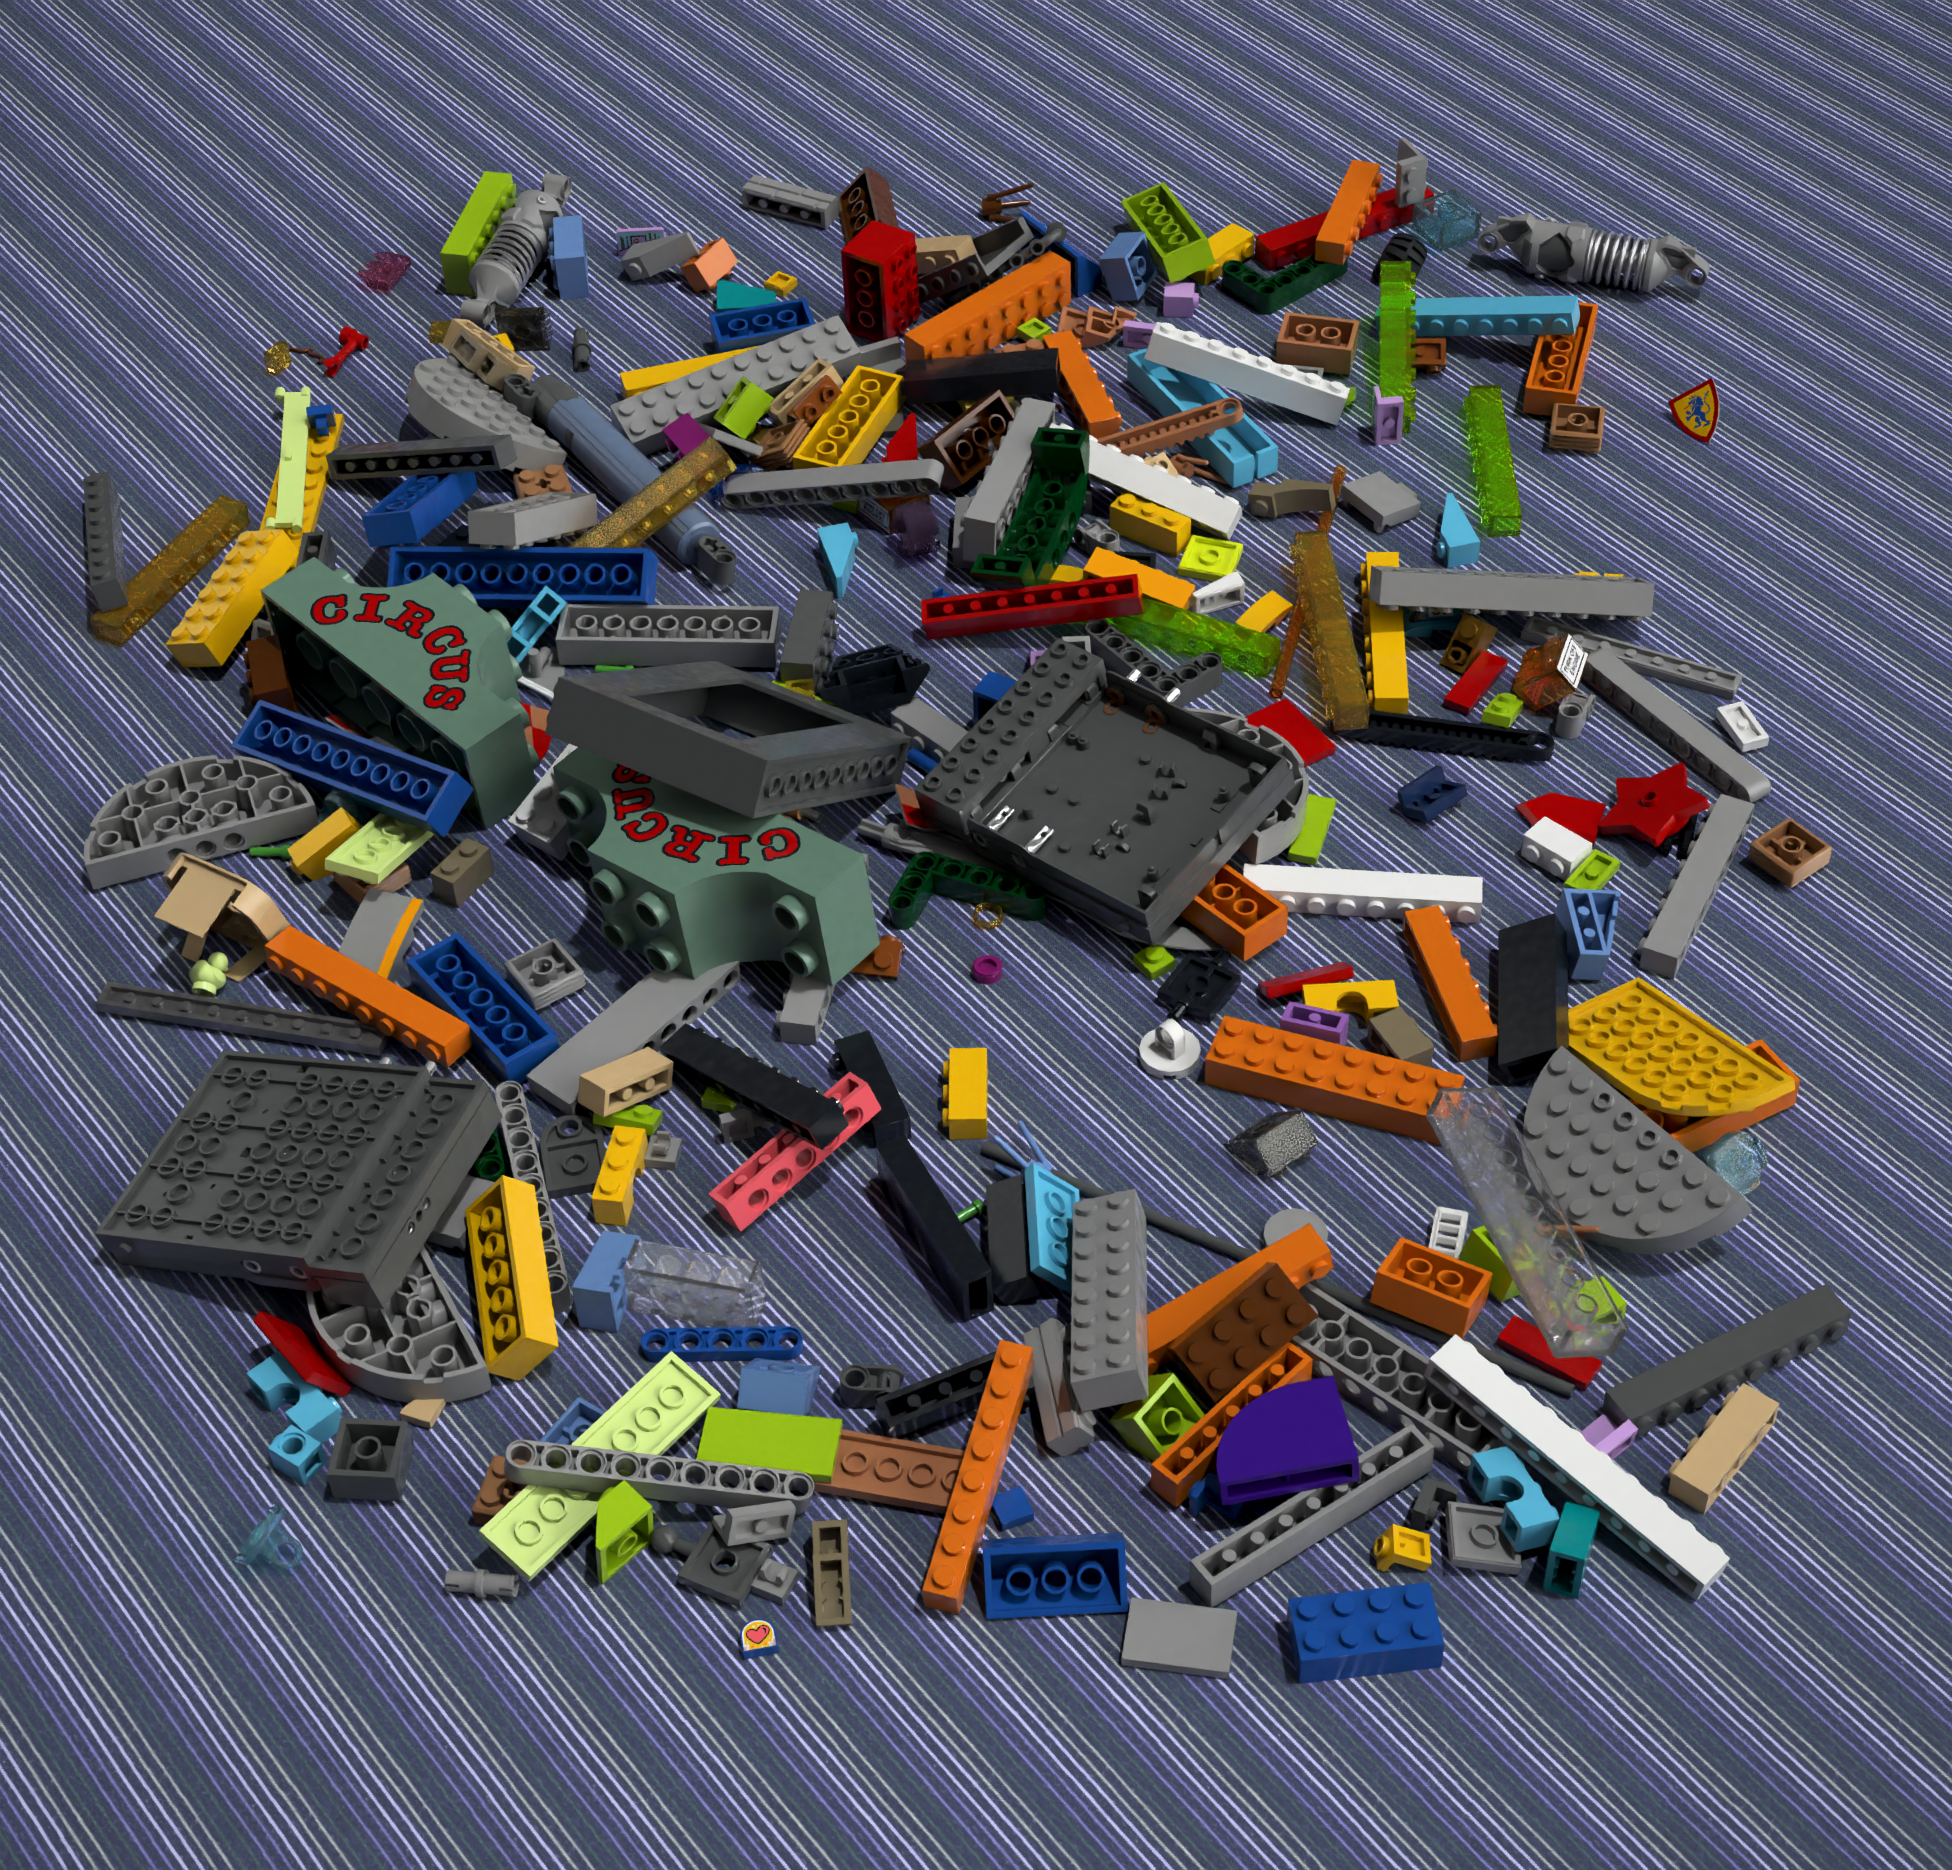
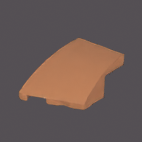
M1063 306L1056 333L1071 330L1075 338L1080 340L1082 348L1093 347L1111 340L1123 330L1125 320L1133 321L1137 313L1115 306L1113 313L1091 306L1088 307L1086 313Z

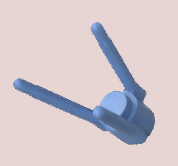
M1018 1121L1017 1125L1039 1162L1031 1160L1027 1163L998 1135L993 1136V1140L1022 1167L1021 1174L1024 1179V1169L1032 1163L1050 1173L1054 1170V1167L1046 1160L1023 1121ZM995 1165V1170L1007 1178L1017 1176L1010 1170L1000 1165Z

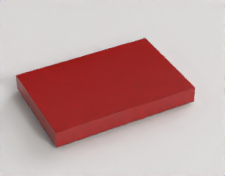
M1287 698L1244 717L1248 719V724L1258 728L1263 725L1288 741L1303 759L1304 767L1335 753L1336 746Z
M261 1310L253 1318L257 1327L305 1382L344 1397L352 1389L349 1383L300 1327Z

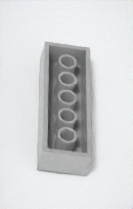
M547 492L467 511L469 544H480V549H494L496 545H503L504 550H518L520 546H533L534 543L548 542V539H560L561 536L575 535L574 532H587L588 527L598 525L596 493Z

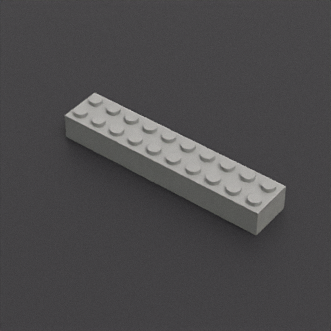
M839 315L614 403L610 405L611 423L644 456L667 448L664 440L667 438L662 429L687 412L698 424L701 423L712 428L722 426L723 424L713 417L742 376L775 399L818 358L832 364L841 378L851 374L857 365L861 366V351Z
M1371 565L1369 599L1376 602V606H1381L1385 610H1398L1399 606H1403L1411 611H1426V607L1436 609L1437 612L1452 613L1453 608H1457L1458 610H1463L1464 613L1480 614V609H1484L1485 611H1491L1490 614L1507 615V610H1510L1511 612L1518 613L1517 615L1534 616V612L1545 614L1546 617H1561V614L1565 613L1572 615V618L1588 619L1589 614L1599 616V619L1615 620L1616 615H1618L1619 617H1625V620L1642 621L1643 616L1652 617L1655 584L1635 577Z

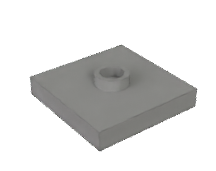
M1452 1501L1447 1502L1445 1517L1450 1566L1519 1575L1522 1568L1520 1552L1515 1551L1500 1529L1504 1508Z

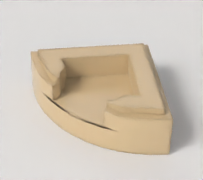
M415 1399L401 1410V1420L432 1429L446 1402H444V1399Z

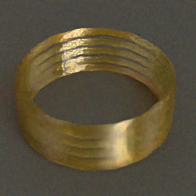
M986 902L981 903L974 909V922L978 927L993 929L1002 923L1003 913L999 905ZM983 910H994L1000 914L996 920L990 922L981 921L976 917Z

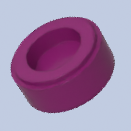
M991 955L977 958L972 965L974 979L981 984L996 983L1003 974L1002 962L997 957Z

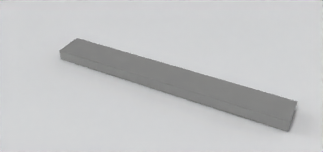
M1530 616L1521 631L1520 639L1561 651L1564 649L1569 634L1587 654L1599 648H1605L1637 673L1730 700L1734 699L1742 682L1743 676L1536 616Z

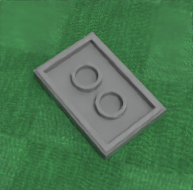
M699 424L711 439L756 456H760L762 453V446L710 426Z
M1131 1597L1121 1665L1229 1679L1237 1611Z

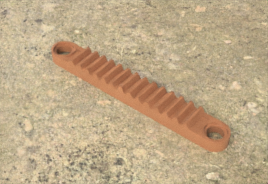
M1229 397L1099 438L1097 443L1104 446L1111 444L1121 450L1120 453L1130 456V454H1134L1143 458L1146 452L1151 455L1154 454L1155 449H1159L1162 452L1165 446L1174 448L1177 442L1180 445H1184L1185 440L1188 439L1190 442H1193L1196 436L1201 439L1204 438L1206 433L1212 436L1215 430L1238 423L1243 418L1244 412L1241 402L1236 398ZM1228 409H1236L1231 414H1224V412Z

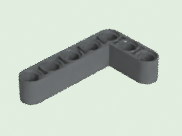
M1089 620L1085 624V636H1090L1091 653L1102 658L1107 669L1124 677H1127L1133 669H1137L1140 671L1141 676L1136 680V683L1164 697L1172 688H1177L1180 691V695L1173 702L1175 705L1183 707L1221 685L1223 661L1222 657L1215 652L1202 653L1168 672L1106 620Z

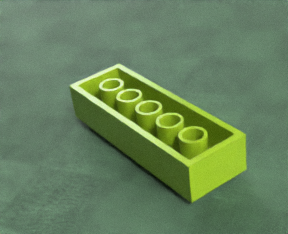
M484 171L440 252L447 293L475 296L476 293L472 290L468 281L469 272L501 224V216L505 211L512 208L516 201L517 189L516 184H513L512 174Z
M1164 182L1120 201L1129 227L1133 232H1145L1153 260L1170 283L1182 281L1186 276L1204 271L1210 265L1215 264L1207 237Z

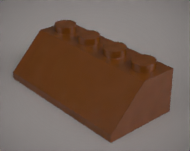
M867 166L838 196L839 214L846 245L872 220L899 228L888 180Z

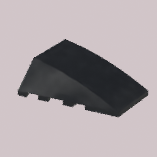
M891 643L837 656L832 666L833 671L829 672V680H825L824 688H821L820 695L839 708L857 716L907 704L911 701L929 673L930 666L927 663L922 664L918 658L912 659L911 654L903 653L902 649Z

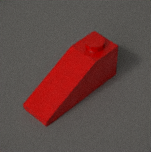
M915 413L909 414L886 446L887 457H882V463L918 460Z

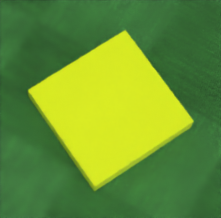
M1192 535L1178 566V575L1215 582L1228 574L1234 573L1243 553V544Z

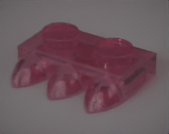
M378 252L374 253V257L378 261L366 262V266L370 270H362L357 273L366 282L367 287L389 291L411 266L410 257Z

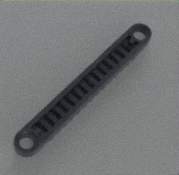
M1351 707L1333 708L1328 713L1327 728L1334 735L1360 738L1362 743L1372 740L1373 744L1377 745L1380 741H1383L1385 746L1394 743L1399 748L1402 744H1405L1408 749L1417 746L1420 751L1428 747L1430 752H1434L1437 748L1443 754L1447 750H1451L1453 755L1460 751L1464 756L1473 753L1476 758L1483 754L1487 759L1496 756L1498 761H1502L1504 757H1507L1509 762H1513L1515 759L1546 761L1552 757L1555 744L1551 735L1539 731ZM1346 719L1349 722L1340 724L1335 722V720ZM1541 744L1546 746L1547 748L1536 749L1533 747V745Z

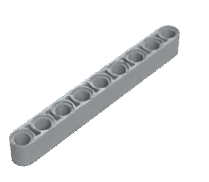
M920 459L734 474L727 478L721 502L727 508L737 510L936 494L940 489L944 466L935 459Z
M1599 648L1588 654L1581 677L1724 793L1750 803L1770 793L1771 784L1763 772L1605 648Z
M505 1081L496 1087L495 1098L503 1116L500 1122L514 1179L535 1186L554 1314L561 1313L570 1307L572 1298L523 1089L519 1083Z
M516 1440L511 1442L507 1446L504 1460V1474L506 1478L518 1484L603 1493L609 1487L615 1488L625 1480L643 1498L728 1508L791 1500L796 1507L795 1515H800L809 1508L815 1488L812 1478L800 1471L532 1440ZM521 1458L525 1459L528 1463L519 1465L513 1462V1460ZM556 1462L563 1467L554 1469L547 1464ZM591 1466L594 1467L597 1471L589 1473L583 1470L582 1468ZM625 1470L630 1472L632 1475L624 1477L619 1475L617 1472ZM660 1474L666 1477V1480L659 1481L652 1476ZM694 1478L699 1480L701 1483L698 1485L690 1484L687 1481V1479ZM721 1483H732L735 1488H725ZM755 1487H766L769 1489V1492H760ZM790 1491H800L804 1496H794Z

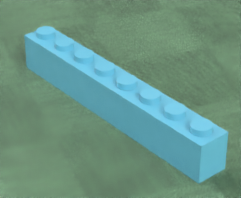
M1577 295L1381 299L1375 314L1378 337L1575 334L1580 319Z

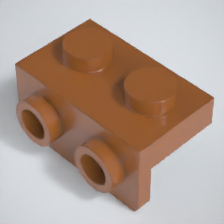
M1395 338L1394 370H1400L1402 374H1413L1415 370H1425L1427 374L1441 373V370H1445L1447 365L1446 338Z
M825 375L787 415L792 421L805 419L804 423H808L807 427H810L843 392L830 376Z
M882 935L881 939H879L880 945L857 964L849 974L898 979L902 954H905V946L897 937Z

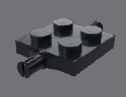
M1221 949L1213 960L1203 959L1191 953L1186 955L1157 990V999L1175 1006L1167 1014V1019H1173L1178 1023L1185 1013H1190L1208 1022L1214 1018L1241 984V976L1224 967L1231 958V954L1227 950L1225 952V949Z

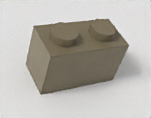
M469 838L462 841L430 872L435 897L459 908L494 873L490 848Z
M1401 1006L1369 1019L1367 1040L1378 1054L1431 1067L1432 1055L1434 1053L1433 1043L1429 1037L1422 1034L1418 1029L1415 1019L1412 1016H1408Z

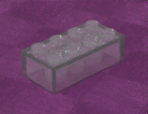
M635 1239L623 1268L630 1310L641 1314H655L673 1320L681 1319L697 1322L705 1326L757 1327L766 1305L762 1265L758 1261Z

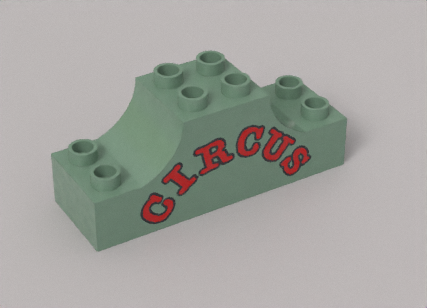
M312 557L260 590L274 635L279 634L291 675L371 738L378 736L409 755L457 772L474 788L461 811L485 830H488L517 810L537 785L534 769L540 765V760L535 749L526 740L524 729L530 726V718L520 703L521 700L516 681L522 677V671L516 659L509 653L506 642L513 635L512 629L506 618L498 610L492 609L487 613L477 605L472 593L464 585L457 584L452 587L432 573L418 581L400 586L379 588L356 585L354 579L345 569L339 567L332 571L317 558Z
M579 747L553 767L560 792L556 795L555 802L559 811L567 819L571 835L567 840L568 850L579 864L585 867L591 866L593 877L589 880V886L594 896L601 903L605 921L601 924V932L606 941L616 950L624 952L630 948L645 956L649 964L656 971L662 974H669L676 968L694 980L703 973L720 965L736 961L741 963L764 960L783 962L794 975L800 978H806L808 975H811L833 987L880 945L863 854L780 814L750 818Z

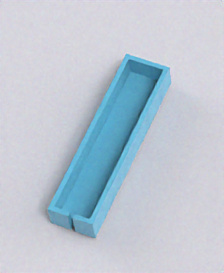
M1147 348L1127 355V380L1164 418L1229 398L1215 383L1144 359ZM1228 409L1224 412V414H1231L1236 409ZM1245 413L1238 423L1215 430L1212 436L1206 433L1202 439L1196 436L1193 442L1187 439L1189 444L1205 460L1209 461V464L1232 488L1252 482L1253 477L1259 479L1277 472L1278 446Z

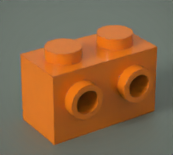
M722 237L704 245L700 249L699 254L691 257L680 269L695 292L704 289L708 292L717 286V280L725 278L732 273L733 270L731 268L738 263V260Z

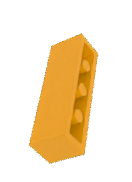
M1099 547L1095 548L1083 569L1082 580L1138 574L1142 589L1143 610L1181 625L1192 605V597L1196 585L1184 579L1168 575L1161 570L1140 564L1136 560H1130L1117 555L1113 551Z

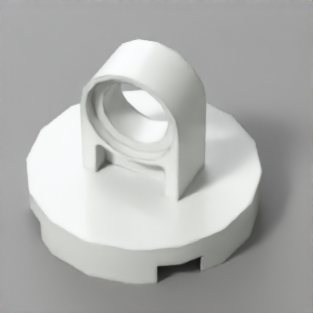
M1167 1019L1142 1038L1139 1047L1141 1066L1147 1073L1156 1078L1164 1079V1075H1175V1079H1182L1192 1074L1199 1065L1201 1054L1199 1040L1193 1033L1182 1028L1175 1020Z

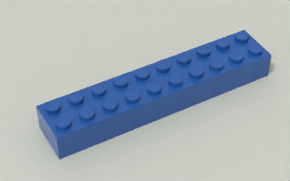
M391 546L387 587L409 584L434 573L452 587L457 584L464 585L472 593L480 608H527L545 585L564 599L567 604L655 605L658 556L650 548L520 547L518 550H504L503 547L480 549V547Z
M260 699L230 746L241 756L266 761L286 770L294 780L442 837L447 835L474 789L453 770Z

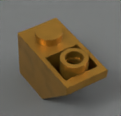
M1463 613L1440 663L1464 674L1483 650L1487 652L1498 628Z

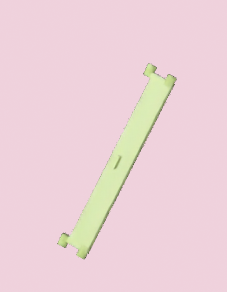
M305 386L301 388V392H285L283 387H277L275 389V401L279 403L284 402L276 519L272 517L267 518L265 530L292 528L294 533H300L303 527L309 421L306 407H310L311 389Z

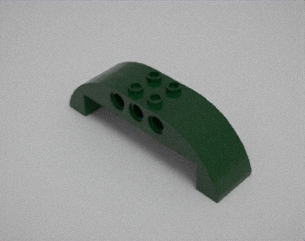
M1038 427L1030 444L1036 466L1035 472L996 555L978 554L970 571L971 577L977 584L984 587L1015 589L1047 585L1051 582L1050 580L1060 565L1076 530L1085 500L1090 457L1088 431Z

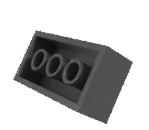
M800 589L780 659L781 682L817 697L820 695L821 688H824V676L828 677L829 658H833L835 649L833 641L839 638V624H835L838 605L833 603V592Z

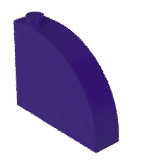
M1334 1376L1297 1382L1273 1389L1251 1401L1235 1415L1226 1427L1217 1451V1476L1222 1506L1360 1481L1359 1458Z

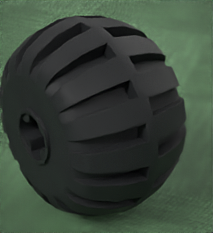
M1407 233L1393 235L1373 269V278L1377 283H1381L1386 288H1409L1427 257L1426 247L1416 236Z

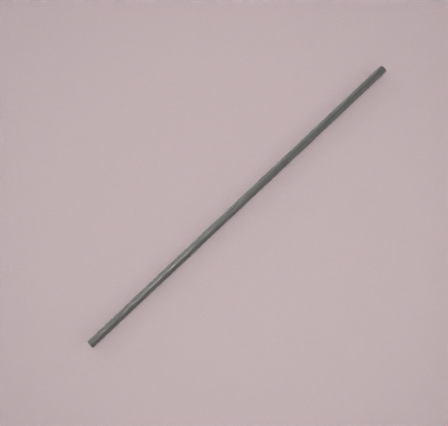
M988 1141L983 1143L981 1153L1022 1169L1000 1146ZM1020 1155L1027 1163L1031 1161V1159ZM1054 1169L1051 1172L1079 1189L1080 1194L1089 1198L1113 1194ZM1142 1206L1146 1215V1221L1241 1261L1255 1254L1251 1250ZM1321 1279L1309 1282L1339 1302L1442 1345L1446 1344L1453 1337L1393 1311L1385 1310L1378 1305L1370 1303L1369 1299ZM1462 1339L1471 1343L1479 1354L1490 1363L1498 1365L1502 1370L1567 1397H1572L1576 1385Z

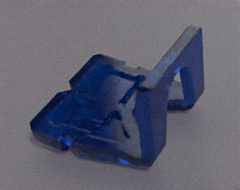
M732 464L713 470L708 476L709 501H715L725 496V477L728 478L734 474L763 472V468L753 464L748 466L746 464ZM714 476L718 477L717 491L715 490Z

